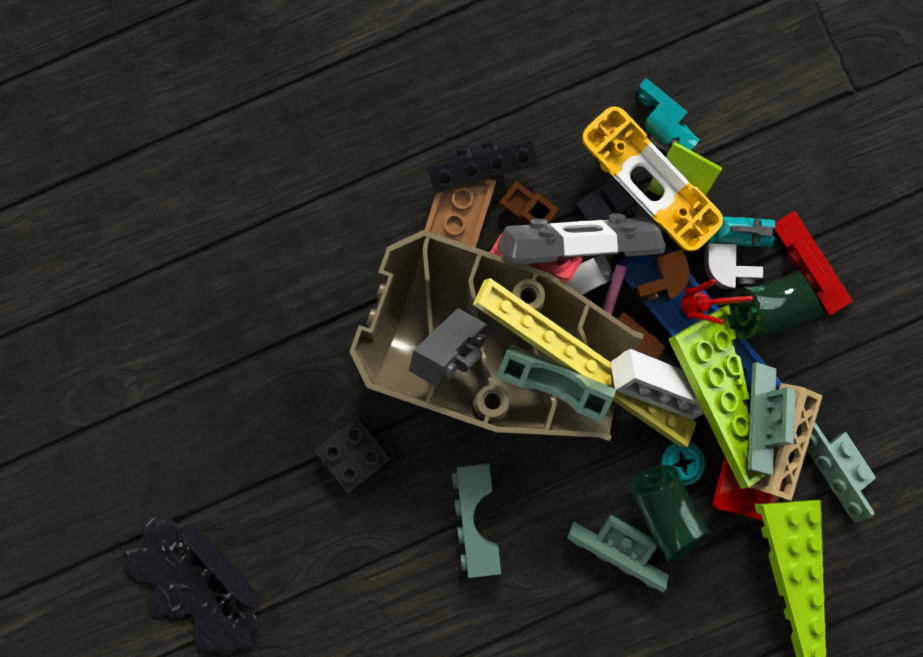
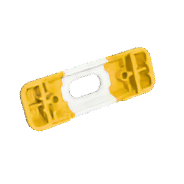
M619 107L606 109L584 130L582 134L583 144L600 162L601 169L604 172L610 173L656 221L657 227L661 231L667 232L682 249L689 252L696 251L720 229L723 223L720 211L697 187L692 186L649 141L647 134L623 109ZM635 167H644L662 185L664 195L660 200H649L631 181L630 173Z

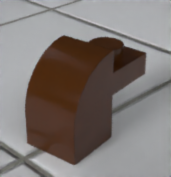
M517 181L500 201V205L519 218L524 225H530L532 219H545L547 224H549L559 213V209L540 194L536 193L534 195Z
M683 249L656 257L653 260L659 280L636 287L634 291L637 299L644 297L646 302L662 297L660 292L663 291L666 301H669L685 289L689 280V266Z

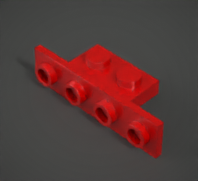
M793 211L775 222L774 231L788 251L790 261L799 268L805 284L810 290H813L827 314L830 316L853 302L797 213Z

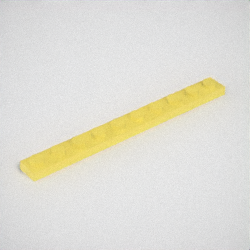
M491 278L484 280L473 303L474 306L563 367L615 389L611 362ZM618 391L615 392L612 401L679 447H688L697 424L695 421Z

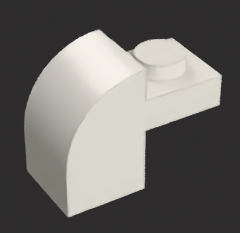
M709 243L704 247L705 272L710 280H716V286L731 290L735 288L736 280H738V284L752 285L755 284V280L763 278V267L736 266V244Z
M603 254L580 264L572 279L567 281L566 284L581 295H585L591 290L611 281L614 272Z

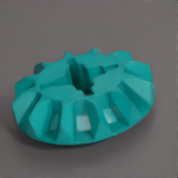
M690 442L688 447H679L674 443L667 447L662 456V470L666 477L676 484H692L704 472V455L696 445ZM679 452H681L684 459H694L693 462L686 465V475L681 467H672L673 464H676L675 462L679 461Z

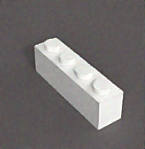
M632 349L623 352L611 361L616 391L692 420L704 414L682 369Z

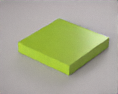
M675 141L666 155L668 161L692 186L697 187L705 196L722 170V167ZM653 177L647 189L663 197L664 188Z

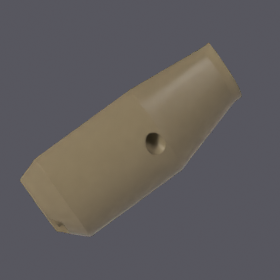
M422 230L387 247L378 271L380 287L376 298L379 305L377 310L372 308L369 314L368 328L358 326L349 351L367 389L495 433L597 437L610 441V428L617 404L612 401L603 423H600L575 412L568 403L552 394L532 388H520L496 377L505 353L511 344L554 363L557 362L481 311L473 303L484 280L491 278L519 299H521V295L531 296L534 302L528 304L609 362L629 349L636 351L644 334L632 330L551 273L525 264L508 262L504 257ZM459 308L486 323L483 334L486 339L480 349L482 356L467 372L457 369L450 380L444 379L438 386H434L408 371L413 351ZM492 399L499 404V407L494 410L489 409L485 406L484 400Z

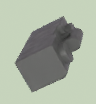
M459 308L456 309L414 349L408 371L434 386H438L444 379L450 380L457 369L467 372L482 356L480 349L486 339L483 335L486 323Z

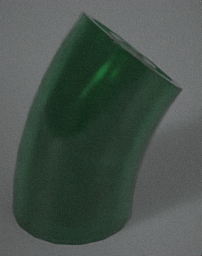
M799 270L766 284L738 288L730 297L752 296L753 300L751 302L727 304L731 315H727L730 329H734L736 337L740 339H752L784 332L824 314L815 293Z
M670 465L650 467L641 471L631 480L629 490L634 502L668 562L687 555L712 535L692 502L676 467Z

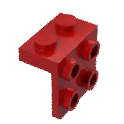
M725 457L714 495L713 507L763 521L762 515L756 512L755 504L778 503L779 497L750 487L741 489ZM784 478L782 479L779 491H781Z

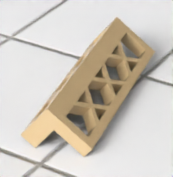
M781 383L779 389L788 387L795 390L794 444L774 448L773 475H765L750 486V488L792 501L822 395L800 386ZM810 397L809 408L805 411L804 404L806 398ZM801 424V435L797 438L796 431L798 426ZM793 451V452H794L793 462H791V463L789 464L788 458H789L790 452ZM785 477L787 482L784 492L779 489L782 479Z

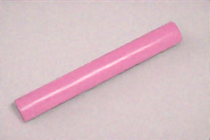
M616 264L602 308L610 315H612L627 267Z

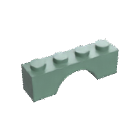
M513 344L506 351L496 375L497 378L520 388H532L552 394L568 403L575 412L600 423H603L616 392V389Z
M489 463L457 466V473H452L453 489H459L460 500H455L456 516H462L463 527H458L459 544L465 543L466 554L461 555L462 571H468V578L501 574L498 544L483 538L477 531L473 520L474 510L478 502L492 492Z

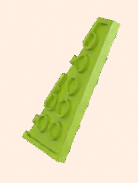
M729 305L709 315L722 319L724 321L722 325L700 320L668 340L740 488L744 489L749 488L765 475L748 470L750 414L748 413L746 400L749 399L741 358L736 355L733 340L736 339L734 329H730L727 315H731Z
M821 500L755 504L756 512L762 515L764 526L761 528L763 537L768 538L770 544L769 559L778 592L785 599L787 607L783 609L785 618L791 621L793 629L791 639L796 657H826Z

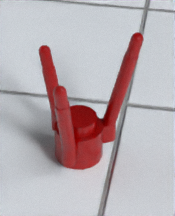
M712 279L697 287L686 289V294L681 299V308L687 314L688 319L696 318L722 325L724 322L722 319L702 313L708 310L710 305L751 302L753 297L741 296L709 299L707 295L700 291L716 284V280Z

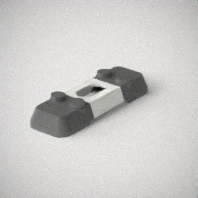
M610 214L608 220L547 224L545 219H532L530 225L507 226L498 241L497 249L508 262L529 264L555 262L559 256L575 257L617 254L620 252H624L625 256L661 254L665 251L666 245L660 228L649 219L626 218L623 214Z

